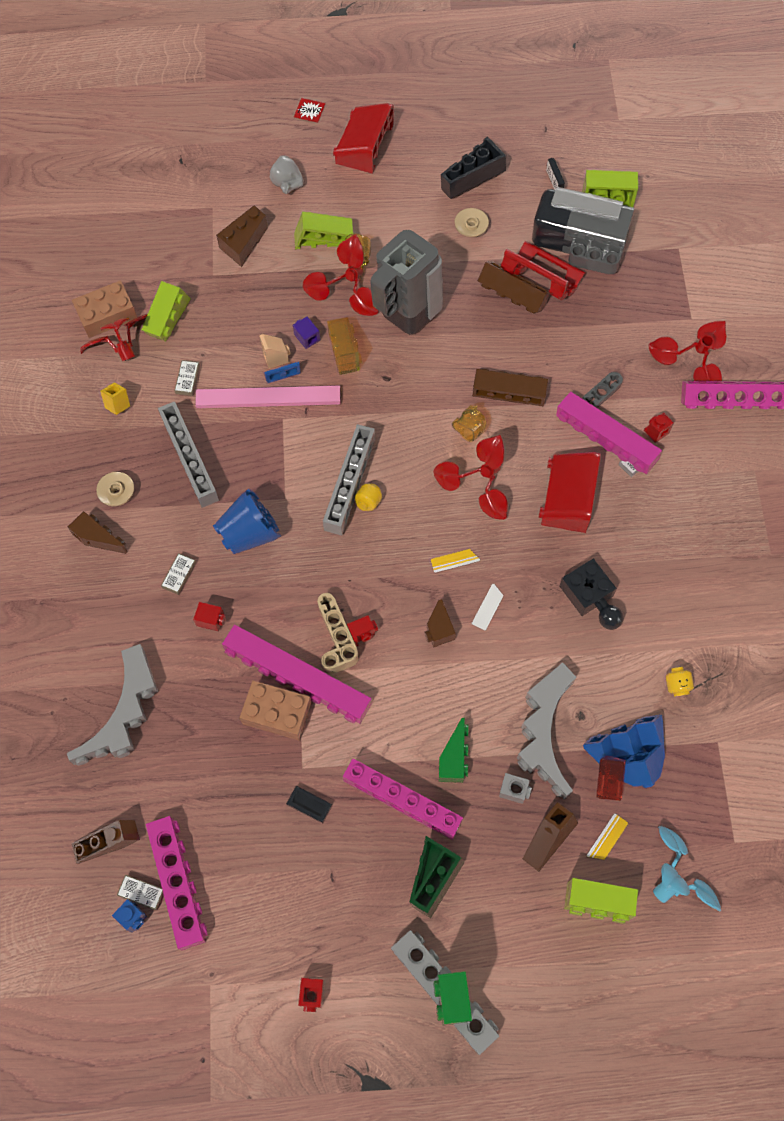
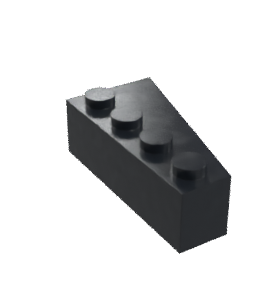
M487 136L483 139L482 144H477L473 147L472 152L463 155L461 161L455 162L441 173V190L452 199L506 171V155Z

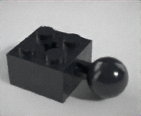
M594 558L562 577L559 587L581 616L597 608L600 612L599 622L605 629L615 630L623 624V611L619 607L607 603V600L614 596L617 588Z

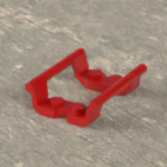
M527 241L523 243L518 254L506 249L501 263V268L511 274L520 275L529 268L550 279L551 287L549 294L560 300L572 295L585 275L584 271ZM535 255H538L567 270L565 279L533 263L531 260Z

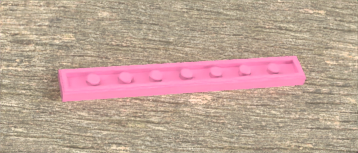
M340 386L196 390V408L340 404Z

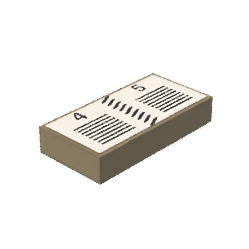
M181 361L174 390L175 394L193 396L200 368L199 362Z
M178 553L161 587L179 595L196 564V560Z
M125 875L117 893L119 897L129 899L132 902L154 910L158 909L164 895L162 888Z

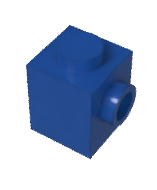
M129 899L112 915L131 933L137 931L144 924V920L147 917Z

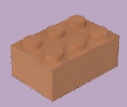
M121 280L72 299V303L88 338L111 330L105 329L101 331L100 328L118 319L129 317L130 320L122 323L123 325L137 318L134 307Z
M252 680L239 719L243 725L300 741L312 704L311 698Z

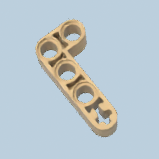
M323 593L318 597V607L336 649L325 653L321 661L323 670L327 674L332 675L356 665L358 662V651L335 598L330 593ZM324 603H328V605H330V611H329V612H328V609H327V607H326V605H325ZM334 618L339 620L336 624L329 623ZM341 635L347 637L344 641H338L337 638ZM348 652L354 654V656L350 659L344 657V655ZM329 660L336 661V664L333 666L326 665Z

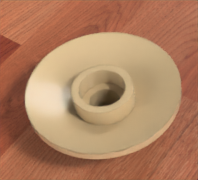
M476 208L464 209L455 218L457 231L467 237L482 235L489 225L487 215Z
M108 473L98 482L97 496L102 503L108 506L123 505L132 497L134 483L125 473Z

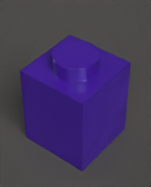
M308 316L293 324L294 335L305 349L320 341L319 330Z

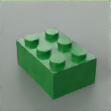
M466 971L438 975L437 981L433 982L434 996L439 997L440 1005L436 1006L437 1020L442 1021V1026L471 1022L472 1015Z

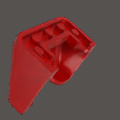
M393 104L365 105L351 110L350 120L338 146H335L333 151L335 164L373 174L375 170L373 159L378 157V148L386 130L392 131L394 126Z
M601 453L553 454V458L549 457L547 468L550 469V478L544 507H540L538 517L542 518V526L586 533L592 514Z

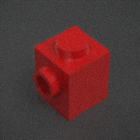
M199 602L193 620L198 627L219 632L220 626H223L225 623L226 615L222 607Z

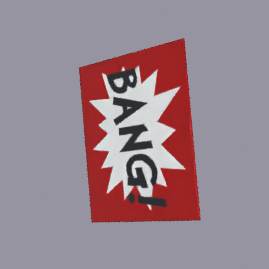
M301 98L294 118L318 123L326 103Z

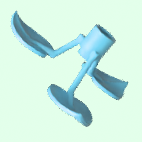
M659 826L662 840L671 850L676 852V858L671 865L667 863L662 865V882L653 889L655 896L661 902L666 903L674 895L676 897L680 894L688 896L692 889L696 891L697 896L704 903L719 912L722 911L719 900L709 885L696 879L694 884L688 886L686 881L674 869L681 855L688 853L686 844L674 831Z

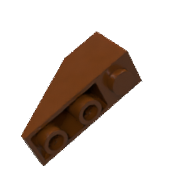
M83 511L67 526L71 534L85 546L127 553L124 546L126 543L119 536L115 538L112 535L113 532L106 525L101 526L98 523L99 520L93 514L88 515Z
M557 802L543 819L522 859L540 872L578 825L574 814Z
M118 820L72 843L76 864L125 848L139 841L140 837L135 820Z

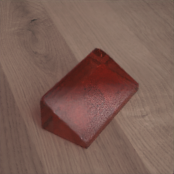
M608 755L600 759L596 798L622 800L625 760Z

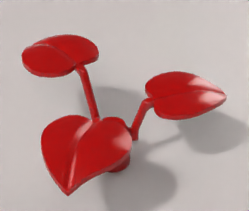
M357 234L342 241L337 248V256L340 262L348 264V269L345 273L326 282L324 273L312 272L304 279L303 289L311 298L322 301L330 294L328 285L346 277L351 282L355 281L353 289L355 294L349 299L353 310L364 316L377 315L379 310L373 307L371 289L360 287L357 290L358 283L360 282L359 277L363 275L361 265L364 262V252Z
M148 314L134 318L124 324L127 329L128 343L126 340H122L118 329L122 323L130 320L129 317L118 319L100 328L101 331L114 329L120 342L116 344L117 347L109 339V336H104L85 343L80 349L81 354L90 345L98 342H108L115 350V353L118 352L122 361L134 357L135 354L131 348L133 345L130 328L137 321L145 320Z
M714 321L704 324L697 332L698 341L681 351H677L678 344L670 337H660L650 342L648 345L649 351L659 363L671 365L677 361V355L695 347L699 354H704L702 367L696 368L693 373L694 381H722V374L718 366L713 363L706 365V359L710 349L717 350L725 345L727 338L726 322Z
M501 435L483 439L477 444V457L480 461L485 462L478 469L459 474V466L450 461L442 462L434 468V477L439 485L447 491L458 489L461 484L460 478L480 472L485 478H490L485 488L486 493L479 497V505L482 511L491 518L499 520L508 518V502L504 493L498 489H491L489 491L495 479L494 475L500 471L501 465L504 462V445Z

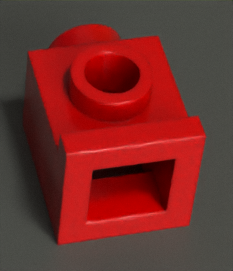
M665 413L656 415L650 419L649 425L644 428V432L657 443L670 433L673 422Z
M369 615L347 624L356 647L359 646L358 642H366L372 639L375 632L378 631L376 622L374 620L371 621Z
M301 978L298 1006L303 1007L304 1012H316L317 1008H322L324 980ZM311 991L316 994L314 1000L308 999V993Z

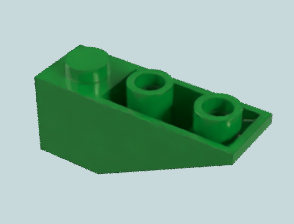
M461 718L439 757V782L463 783L464 777H468V764H464V756L468 757V744H464V736H468V724H465V718Z

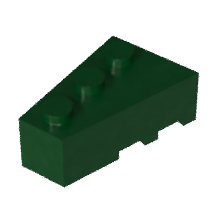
M425 836L424 848L420 856V864L409 903L413 908L431 919L464 865L462 857Z

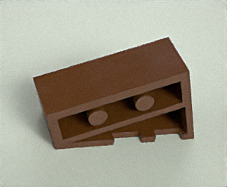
M254 205L216 235L219 248L239 266L242 267L244 265L245 259L252 253L253 247L256 243L258 244L268 228L266 215Z

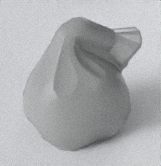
M286 155L280 156L273 164L269 177L275 186L280 187L283 193L288 194L291 190L303 186V178L296 163Z

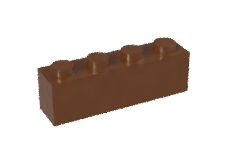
M493 261L485 262L477 280L483 288L495 290L498 296L510 298L513 304L523 305L527 307L526 310L533 314L543 310L550 296L548 290L520 275L507 272L501 268V265Z
M476 369L472 396L544 407L548 379L540 376L531 377L524 374H510L505 371L497 372L488 369Z

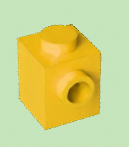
M114 382L100 391L105 409L115 415L130 407L127 391L119 384Z

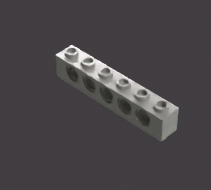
M175 401L159 407L158 411L201 507L203 508L218 502L216 490Z
M359 424L356 426L323 519L324 531L343 535L355 500L354 497L358 491L375 442L374 428Z
M410 930L391 947V950L436 1005H440L439 997L434 996L433 982L437 981V977L428 979L425 976V970L428 967H434L437 970V976L452 972L446 966L442 968L437 962L440 959L432 949L428 951L424 947L423 943L425 940L418 932L413 933ZM418 949L423 953L421 961L415 962L411 959L410 954L413 950ZM470 1001L472 1020L477 1019L482 1025L480 1032H472L469 1028L470 1022L453 1025L475 1052L480 1055L499 1037L497 1034L499 1029L491 1019L486 1021L481 1015L484 1011L476 1001L473 1003Z

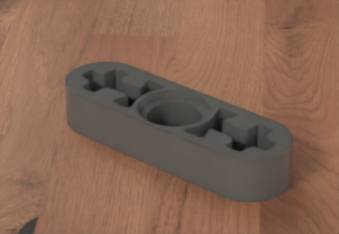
M617 372L609 373L585 394L582 399L588 403L593 400L591 405L598 408L621 387L622 376ZM611 380H612V381L617 380V383H616V382H613V383L610 385V387L608 386V385L610 384ZM604 389L607 394L601 396L597 393V390Z

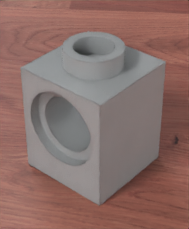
M505 773L499 797L523 804L525 798L529 799L532 787L528 786V779ZM511 786H520L522 792L518 794L513 793Z

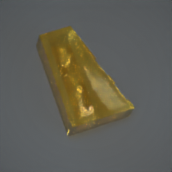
M348 317L327 321L328 333L339 375L360 371L359 364L362 363V358L358 351L357 338L353 336L355 334L353 323H349Z

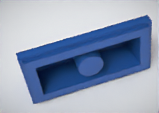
M299 362L263 373L266 382L271 383L301 373Z

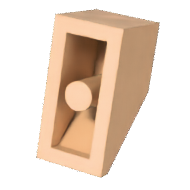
M264 334L259 335L263 355L269 369L289 363L288 355H291L287 344L284 345L282 338Z

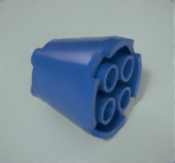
M251 489L243 492L213 525L215 531L224 538L222 543L227 550L230 549L234 554L267 544L281 537L280 533H277L279 528L272 515L260 501H257L259 497Z

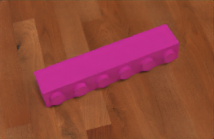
M570 392L558 405L556 416L562 422H567L576 431L588 436L591 441L599 443L605 450L617 455L620 460L628 461L637 471L647 475L660 459L661 449L573 392Z

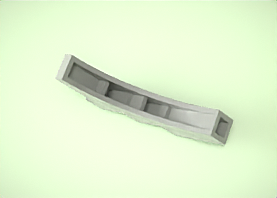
M141 644L121 651L124 662V685L116 710L107 724L93 738L67 753L68 759L73 765L86 764L89 759L104 757L109 751L114 757L122 758L135 750L128 728L139 727L142 725V722L147 721L140 699L151 698L154 696V693L158 692Z
M561 663L526 694L527 704L531 709H536L537 711L523 722L521 728L523 729V735L528 740L532 739L533 742L518 754L517 759L519 761L517 763L524 771L528 770L530 774L537 769L540 778L545 782L548 781L553 786L551 787L552 791L558 797H562L565 800L573 790L563 778L555 761L551 743V725L556 705L563 694L575 682L576 676L564 663Z

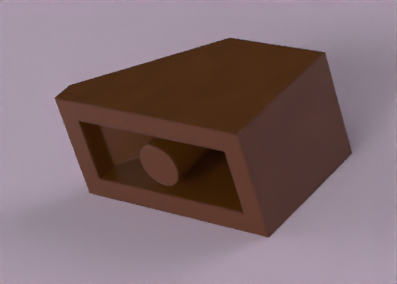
M442 599L438 600L427 622V631L424 632L427 642H431L433 648L454 641L456 638V632Z

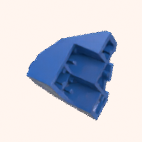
M662 714L637 719L630 727H627L625 724L611 729L610 734L595 735L586 741L583 747L613 778L634 787H651L661 777L665 759Z

